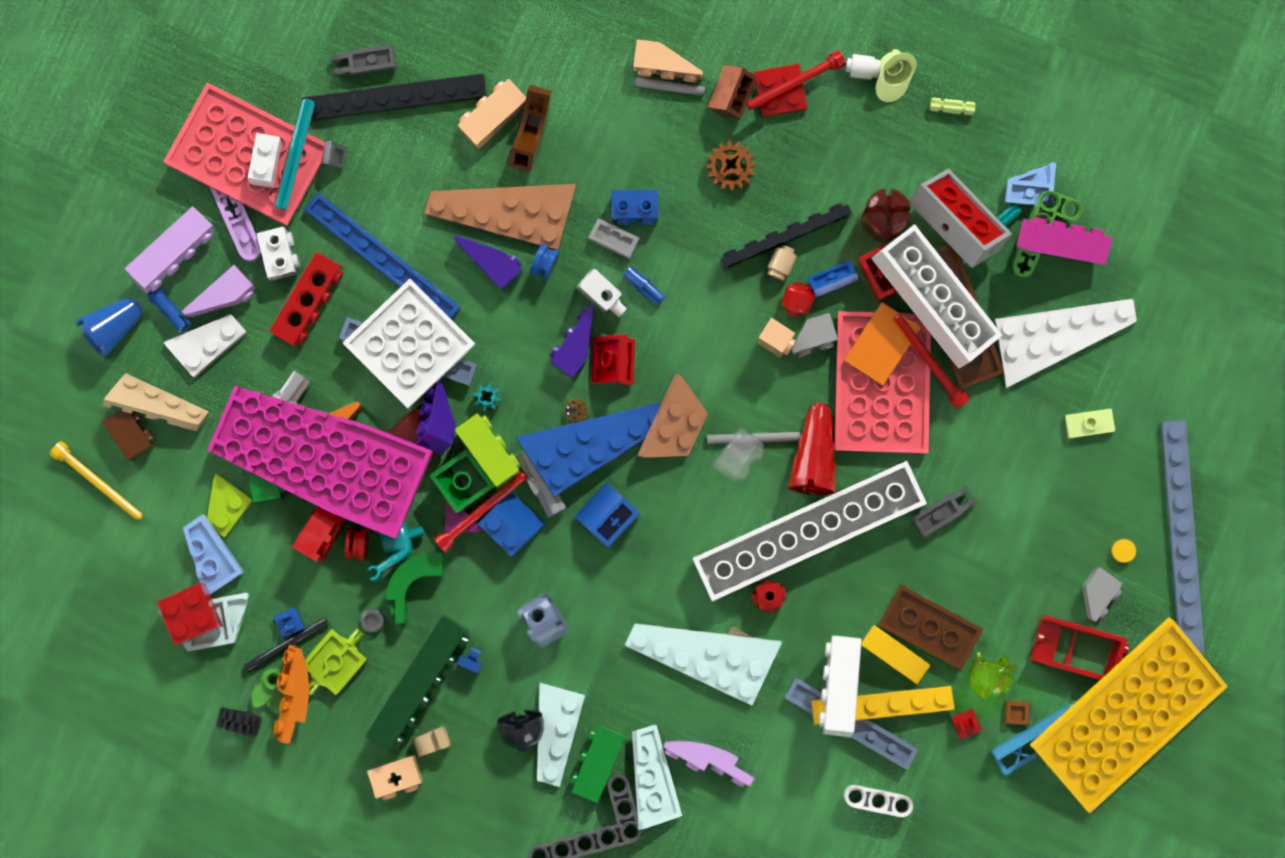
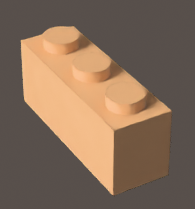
M510 79L506 82H499L494 87V92L488 98L485 96L476 104L477 108L474 111L465 113L459 119V130L477 149H480L525 107L526 96Z

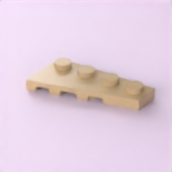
M126 373L106 395L102 406L111 408V405L121 407L123 412L132 414V411L146 414L145 418L153 420L158 418L166 419L168 424L198 431L209 413L207 410Z

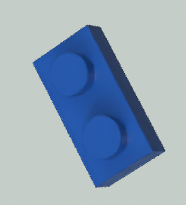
M849 260L807 277L809 286L812 287L813 293L818 297L856 282L859 278Z

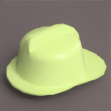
M893 49L892 52L886 54L880 60V75L875 88L880 100L893 102L904 95L917 66L916 59L912 54L901 53L899 50Z

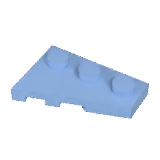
M204 514L183 528L196 566L197 577L200 583H206L210 594L244 572Z

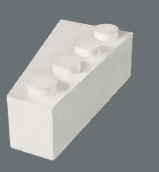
M832 636L830 643H826L825 657H828L823 673V680H826V689H822L821 703H825L824 712L820 713L819 727H823V734L852 737L854 733L861 639Z

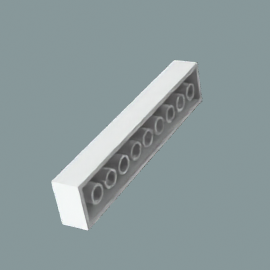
M906 461L692 558L711 601H714L927 503Z

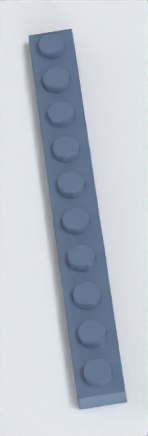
M1186 420L1165 421L1160 423L1177 625L1201 654H1205Z

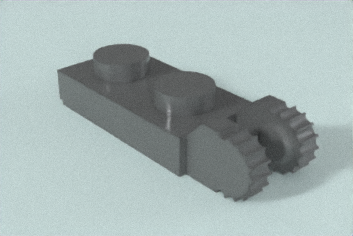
M393 44L350 50L347 53L330 56L332 63L349 60V67L332 70L335 77L397 68Z
M968 486L954 494L947 495L911 517L922 538L962 515L963 511L977 503L974 498L965 502L961 507L957 504L955 499L967 494L969 491Z

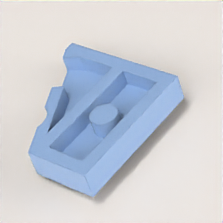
M1052 162L1047 166L1008 179L1005 204L1034 206L1040 193L1054 191L1056 163ZM1051 195L1044 197L1043 204L1045 207H1052L1053 197Z

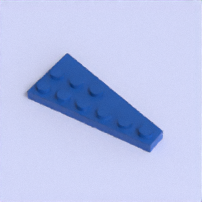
M655 403L516 437V440L553 497L644 441L660 408V404Z

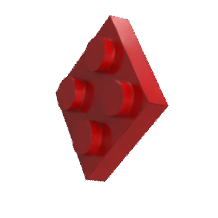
M799 63L754 71V75L757 77L755 84L758 96L800 75ZM803 83L760 105L762 118L807 110Z

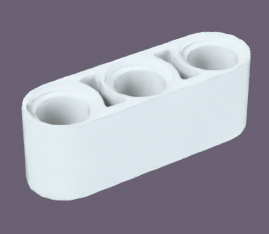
M850 785L843 793L845 802L854 808L898 817H906L913 810L912 801L907 796L899 793L860 785ZM852 790L860 791L861 798L859 801L851 802L849 800V793ZM877 794L884 797V803L880 807H874L872 804V798ZM900 799H904L907 802V808L902 812H898L895 808L896 802Z

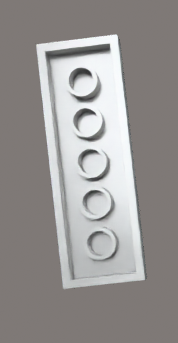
M915 224L871 258L958 369L971 362L1002 336Z

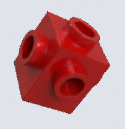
M773 579L759 581L760 586H756L755 591L752 592L754 606L758 605L759 610L764 609L765 614L779 612L778 607L783 606L782 601H786L785 588L780 587L779 583H774ZM769 591L774 594V598L771 601L765 598V594Z

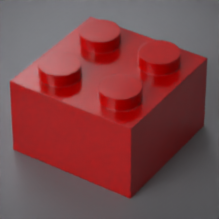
M198 583L157 601L174 645H182L223 627L206 583Z

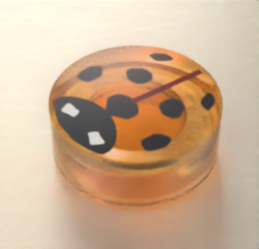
M577 398L568 401L565 406L566 417L572 422L583 421L588 414L586 403Z

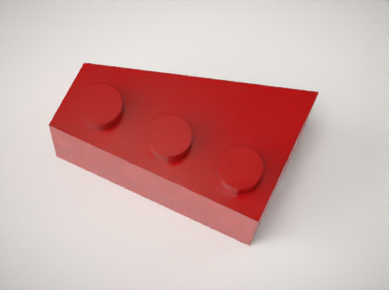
M318 506L310 514L307 525L299 533L292 548L316 562L323 563L348 519Z

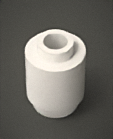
M853 54L852 58L847 59L846 72H850V77L868 80L878 78L880 60L872 56Z

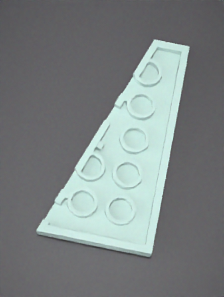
M635 623L625 646L753 705L782 641Z

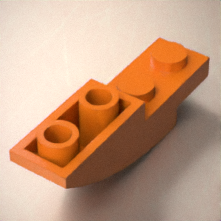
M289 645L288 650L285 651L283 670L277 678V690L285 694V697L280 701L279 719L273 727L274 738L290 744L295 722L305 723L309 700V680L305 658L302 650L294 645Z

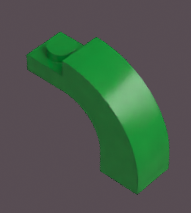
M443 552L416 555L405 561L394 572L387 587L386 600H395V605H391V618L395 619V623H407V596L411 586L417 580L429 576H444Z

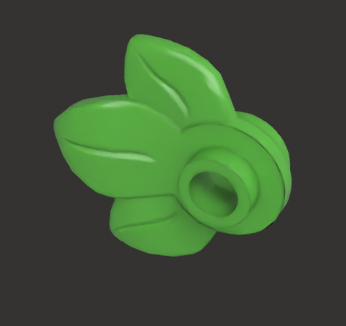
M271 668L262 674L261 683L256 685L252 691L251 699L255 708L266 703L272 712L280 715L279 705L285 694L277 690V682L274 685L268 682L269 677L272 675L278 678V675L282 673L280 670Z

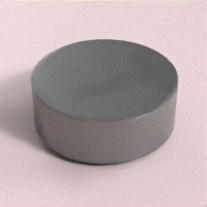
M370 609L362 614L360 622L365 631L375 633L383 628L385 618L380 611Z

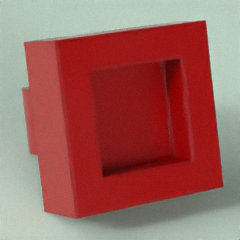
M973 708L951 716L959 739L982 731Z

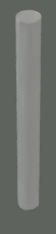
M800 432L707 435V444L790 442L800 440Z

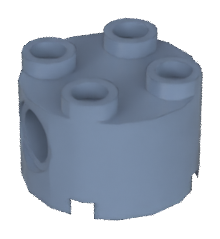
M546 592L522 605L517 610L522 621L527 622L530 627L527 630L533 642L536 641L540 648L546 647L569 634L567 624L557 606L551 603L553 599Z

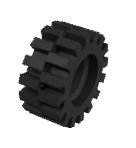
M221 707L216 726L239 734L257 736L262 717L236 709Z

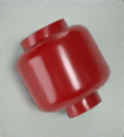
M794 282V284L786 287L781 301L782 306L787 309L786 314L799 318L800 314H808L815 298V294L811 291L812 287L800 282Z

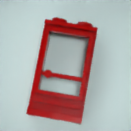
M1041 615L1029 660L1101 680L1122 661V657L1125 658L1127 656L1129 644H1126L1127 638L1047 615ZM1062 627L1074 630L1068 654L1064 658L1065 664L1053 661ZM1077 632L1112 641L1103 675L1069 666V663L1072 661L1071 655Z

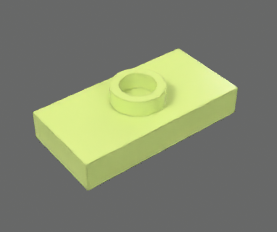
M1112 408L1064 416L1068 439L1115 432Z

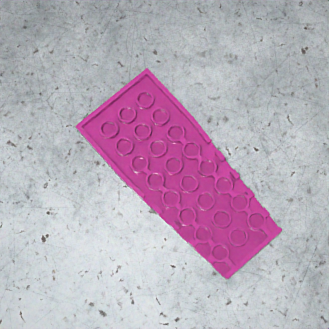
M234 386L208 447V451L335 515L395 539L400 534L433 454L431 450L368 425L240 388L239 386Z

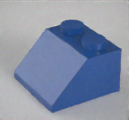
M511 492L478 525L511 557H514L545 523Z

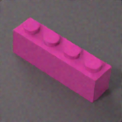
M1033 217V221L1023 219L1017 247L1028 251L1106 265L1113 237L1104 235V230L1091 228L1089 232L1085 231L1086 227L1075 224L1068 228L1066 227L1067 223L1053 220L1052 224H1047V219Z

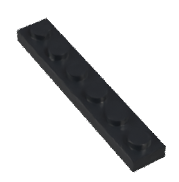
M841 203L830 207V212L821 215L820 212L808 217V221L800 224L799 221L792 223L786 227L787 230L784 232H771L765 236L766 239L757 242V240L746 243L744 245L745 248L736 252V249L725 252L723 258L720 259L723 271L850 217L852 211L849 204L844 206Z

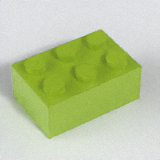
M477 413L457 427L455 432L498 491L520 473L519 468L521 466L513 454L508 455L506 453L507 445L499 434L497 436L493 435L491 432L494 430L493 426L484 415L481 418Z

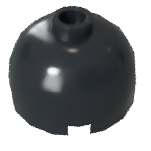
M524 710L526 715L515 716V711L497 719V730L503 743L517 749L519 752L530 750L531 746L540 741L544 733L542 712Z

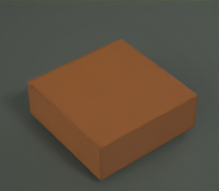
M1005 701L1004 724L1029 726L1030 702Z

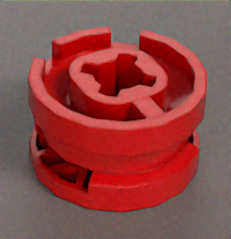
M348 528L345 544L346 560H353V558H358V561L366 560L369 537L366 536V534H369L368 529H361L359 531L356 528Z

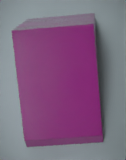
M447 500L445 532L452 530L469 515L465 510L456 514ZM475 522L463 533H481L483 529Z

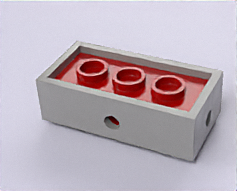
M950 169L922 183L909 200V203L971 268L999 252L1012 235Z

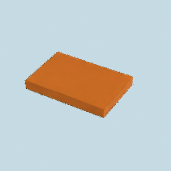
M883 302L844 359V362L881 386L885 384L911 344L893 320L894 316L900 313ZM903 316L917 335L921 327Z

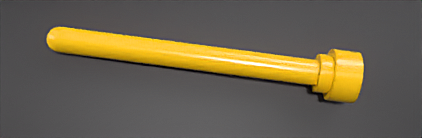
M60 441L53 447L49 453L51 457L56 461H65L135 520L142 519L143 515L137 508L72 456L68 445Z

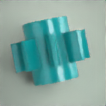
M491 383L488 384L487 388L478 385L479 393H473V396L478 398L475 406L482 404L484 412L487 411V407H492L496 410V401L502 402V399L496 396L500 392L499 388L493 391ZM485 392L488 394L493 393L491 396L492 401L489 403L486 400L482 402Z

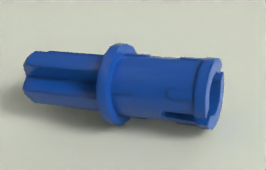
M631 266L623 274L622 277L627 279L638 289V293L641 292L654 305L660 304L664 299V294L650 283L651 279H646L634 266Z

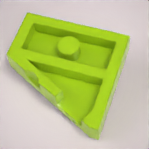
M215 474L207 519L216 532L227 538L253 502L252 498L220 475Z

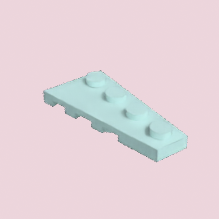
M540 683L539 711L542 712L544 719V733L538 742L537 781L560 787L585 695Z
M657 725L632 731L638 830L680 817L682 813Z

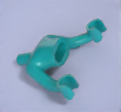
M404 522L397 539L380 533L386 555L390 553L395 554L377 567L370 566L368 568V572L377 571V575L370 578L372 582H378L382 578V572L412 554L411 539L424 536L423 527L408 530L406 522Z

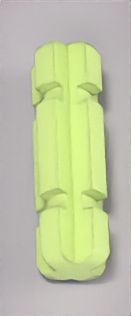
M932 98L930 110L936 112L942 110V112L961 114L963 112L964 115H973L975 103L968 101L963 103V101L944 99L942 101L941 98Z

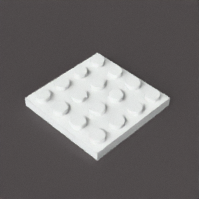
M409 279L343 342V345L409 410L475 346V343Z

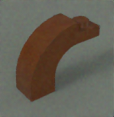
M529 85L521 124L511 149L509 166L531 172L549 116L551 90Z

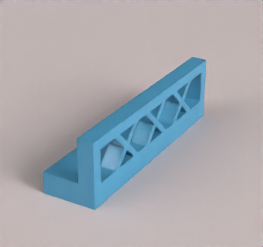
M1069 703L990 750L1004 776L1039 756L1035 751L1030 755L1021 753L1022 746L1039 737L1074 704ZM1010 753L1017 754L1015 763L1006 769L1001 758ZM1020 755L1025 756V758L1019 761Z

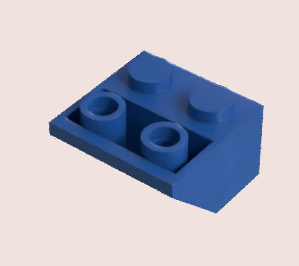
M605 483L574 517L609 548L636 520L640 512L609 484Z

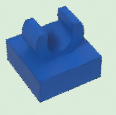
M296 607L273 616L282 638L305 629Z
M472 647L468 657L460 655L457 665L480 673L484 665L477 662L481 650Z

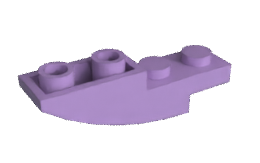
M666 741L663 745L667 749L665 751L667 755L676 760L678 757L687 761L685 765L698 772L699 768L704 771L708 763L712 764L710 769L722 776L726 772L732 776L731 781L741 787H744L745 784L750 786L754 780L753 776L734 766L738 757L726 750L693 741Z

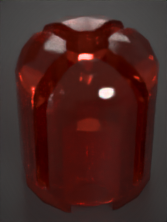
M885 188L879 189L870 196L862 210L861 222L863 229L874 240L882 242L894 240L901 235L910 221L911 213H908L911 209L910 201L905 194L897 189L891 188L888 195H886ZM883 212L887 213V216L891 217V219L889 218L887 221L888 224H886V215Z

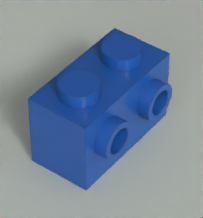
M612 190V222H617V225L620 226L630 225V222H640V225H653L654 222H658V190Z

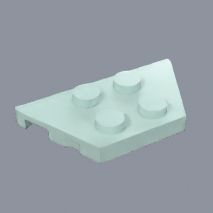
M249 593L212 599L223 627L184 643L183 646L186 650L194 651L236 643L250 597Z

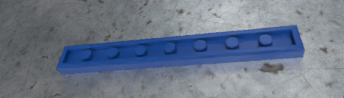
M319 192L305 207L304 211L399 288L411 279L451 320L461 309L459 305Z

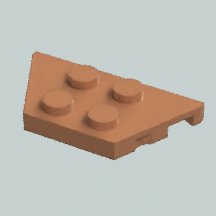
M674 375L638 456L643 458L689 456L708 413L681 375Z

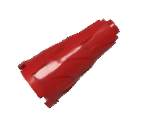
M814 403V406L809 407L803 434L800 436L797 456L794 458L788 489L793 492L810 495V492L816 493V496L835 494L836 463L834 462V440H832L833 422L831 409L827 408L828 405L825 403Z

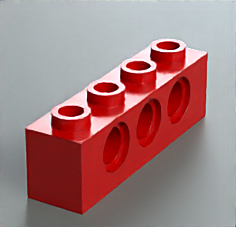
M315 252L269 332L296 348L299 344L302 345L308 336L306 331L310 324L314 325L319 318L320 313L318 311L321 305H326L332 294L330 292L334 284L337 285L343 276L341 272L343 268L336 262ZM325 276V283L319 287L315 286L314 281L316 277ZM309 295L313 296V304L308 307L303 306V299ZM297 315L301 316V324L293 327L291 325L292 318Z

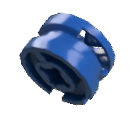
M541 244L531 265L530 274L543 275V279L547 281L555 267L560 251L550 250L547 245Z

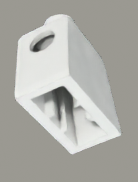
M596 269L590 270L575 287L603 312L610 309L616 316L620 317L628 308L618 299L622 293ZM603 291L609 294L607 301L601 297Z

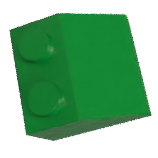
M468 449L429 475L456 514L475 505L495 491L494 484Z

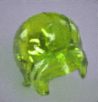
M978 652L972 662L973 671L970 676V687L982 699L997 700L1002 698L1011 688L1013 672L1017 667L1015 663L1009 665V660L1004 655L998 662H987L982 660V652Z

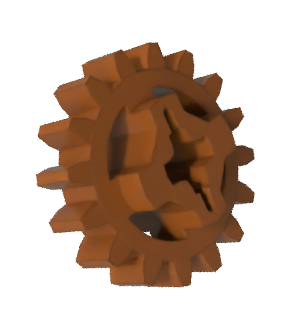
M728 141L726 147L719 143V150L712 149L711 152L714 156L707 157V161L711 164L706 165V170L712 171L708 174V179L715 178L714 186L720 183L722 184V191L728 186L730 191L733 192L734 186L742 190L743 182L748 185L750 184L748 176L754 177L755 172L750 169L755 168L756 163L750 162L754 155H747V146L741 149L740 142L736 146H732V142ZM726 152H735L734 155H727V154H725V153H726ZM743 159L746 162L745 172L740 165ZM716 161L721 165L719 173H717L715 168ZM736 161L735 170L731 168L726 171L727 163L732 164ZM727 178H736L737 180L728 181V180H726V179H727Z

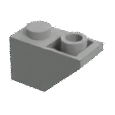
M830 313L806 321L791 350L792 356L798 354L800 358L812 354L811 350L819 347L821 351L834 347L833 343L837 342L838 338Z
M1096 567L1082 586L1087 619L1091 622H1096L1097 619L1101 621L1108 612L1107 605L1111 600L1114 602L1122 592L1119 588L1123 583L1100 567Z

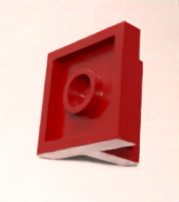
M621 334L593 337L591 384L634 385L636 339L628 338V335Z

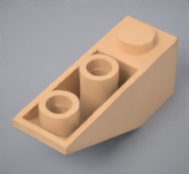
M637 40L634 72H638L639 76L651 77V74L661 75V78L667 80L679 77L683 78L686 82L702 80L703 71L662 43Z

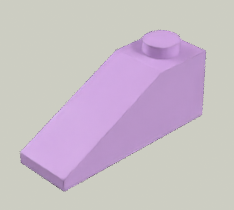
M233 265L182 312L190 318L237 305L242 301L245 303L253 297V291L256 287L239 268Z

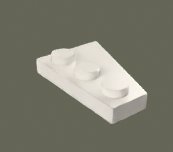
M230 314L163 343L195 378L241 339L247 331Z

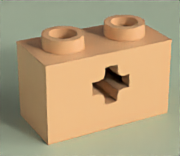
M771 318L760 334L757 344L781 358L783 353L788 355L796 342L793 339L795 333Z
M415 755L367 771L375 797H382L383 801L396 797V791L402 789L405 790V793L419 789L418 784L423 782ZM394 772L396 776L401 775L402 779L398 781L399 785H397L396 782H391L390 778L394 776Z

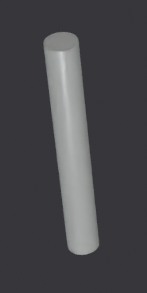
M636 78L637 87L704 96L705 87Z

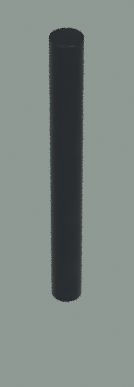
M323 617L243 665L246 672L250 673L288 650L289 645L295 646L329 625L328 621Z

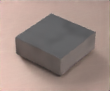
M326 141L322 164L335 169H343L347 147L333 141Z

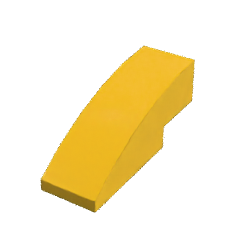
M872 625L861 641L862 647L915 684L919 683L930 666L875 625Z

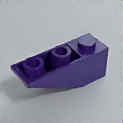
M592 305L588 310L584 308L577 317L579 322L575 328L570 327L563 336L566 339L561 347L557 345L550 354L552 358L550 363L572 380L575 379L587 362L594 316V307Z
M440 379L423 395L425 401L420 410L422 418L416 433L418 434V445L442 455L453 444L456 424Z

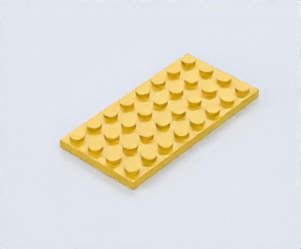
M1168 618L1036 738L1030 746L1090 814L1228 686L1175 621Z

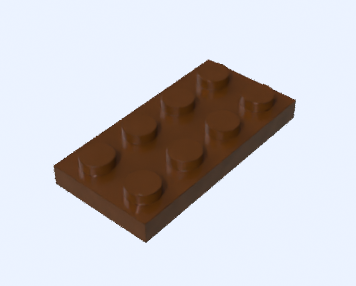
M899 584L878 623V626L961 671L983 631L981 627Z

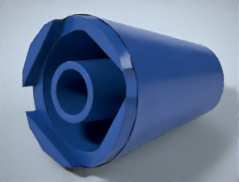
M127 297L82 316L75 323L77 327L82 326L84 329L82 334L97 353L101 351V357L104 358L142 317L140 311L143 309L135 298L131 300Z

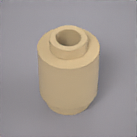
M782 245L781 248L776 247L767 267L769 269L767 274L780 281H784L786 277H789L797 258L793 254L795 250L785 245Z

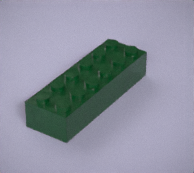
M447 615L441 616L367 731L366 738L388 752L401 747L407 737L404 735L407 728H413L420 717L417 715L419 709L426 708L432 699V696L429 695L433 688L438 689L445 678L442 675L444 670L453 666L458 658L455 653L459 648H464L470 639V636L467 635L470 631L469 629Z

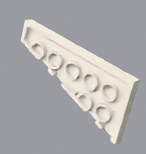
M1133 299L995 319V326L1002 334L997 341L1001 365L1004 370L1005 389L1137 322Z

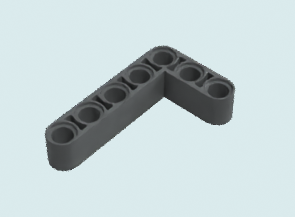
M615 774L608 782V790L617 823L537 844L530 850L528 858H533V852L536 850H543L546 858H578L637 841L641 836V830H638L637 810L628 778L623 774ZM615 779H622L625 782V788L622 791H615L613 789L612 782ZM621 802H628L631 805V811L628 814H621L619 812L618 805ZM628 825H634L638 832L636 836L628 837L624 833V828ZM603 832H612L615 836L612 843L603 842L601 839ZM583 837H587L591 840L592 846L584 850L580 848L578 841ZM560 843L566 844L569 848V853L565 856H561L556 852V846Z

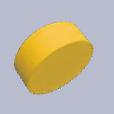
M1118 540L1112 545V557L1120 563L1129 562L1136 555V547L1130 540Z

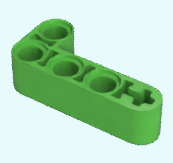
M1044 191L1038 195L1028 220L1033 221V217L1040 216L1047 219V224H1052L1056 216L1065 220H1076L1081 216L1083 209L1080 202L1054 191ZM1046 195H1051L1054 198V204L1050 208L1045 207L1043 204V199ZM1069 203H1072L1076 209L1072 216H1068L1065 213V207ZM1017 247L1010 265L1012 273L1019 277L1031 275L1041 253ZM1021 253L1032 255V259L1026 258L1024 265L1027 266V269L1022 270L1020 273V268L1017 267V264L1023 263L1025 256H1021Z

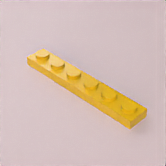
M951 686L857 696L855 721L953 711L954 702ZM813 700L811 704L814 725H819L820 713L824 712L825 703H821V700Z

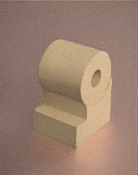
M445 726L412 739L419 757L452 745Z

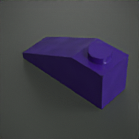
M458 235L453 238L459 247L502 292L522 274V270L519 268L522 264L514 255L509 257L505 252Z

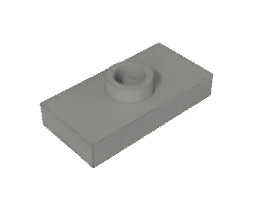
M598 218L588 240L630 260L640 238Z

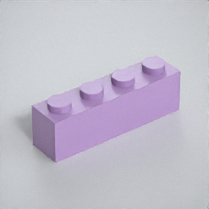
M192 206L125 268L127 276L146 294L149 291L157 290L162 284V279L167 275H173L184 259L189 260L196 253L195 249L201 243L204 245L213 237L212 233L214 232L212 224Z

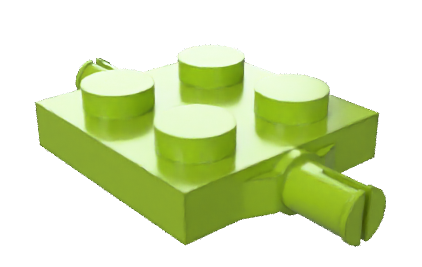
M356 628L348 639L339 635L334 629H331L305 659L307 671L310 672L313 678L309 684V694L311 696L320 685L327 687L335 695H338L368 660L355 646L361 637L364 636L359 629Z

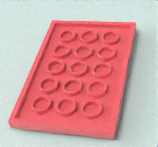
M207 82L163 163L288 227L322 165L326 142L307 133L288 209H277L275 202L295 127ZM256 133L280 137L282 142L274 188L251 185L248 180Z
M838 311L834 451L928 454L929 366L913 345L910 344L885 384L881 386L844 362V359L875 312ZM900 313L921 327L917 336L930 352L931 333L916 314Z

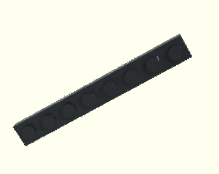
M484 73L303 97L302 100L309 99L314 101L315 106L311 121L481 99L485 96L487 97Z

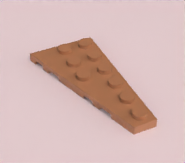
M561 184L431 191L425 215L537 246L545 244L548 246V249L559 250L577 185Z

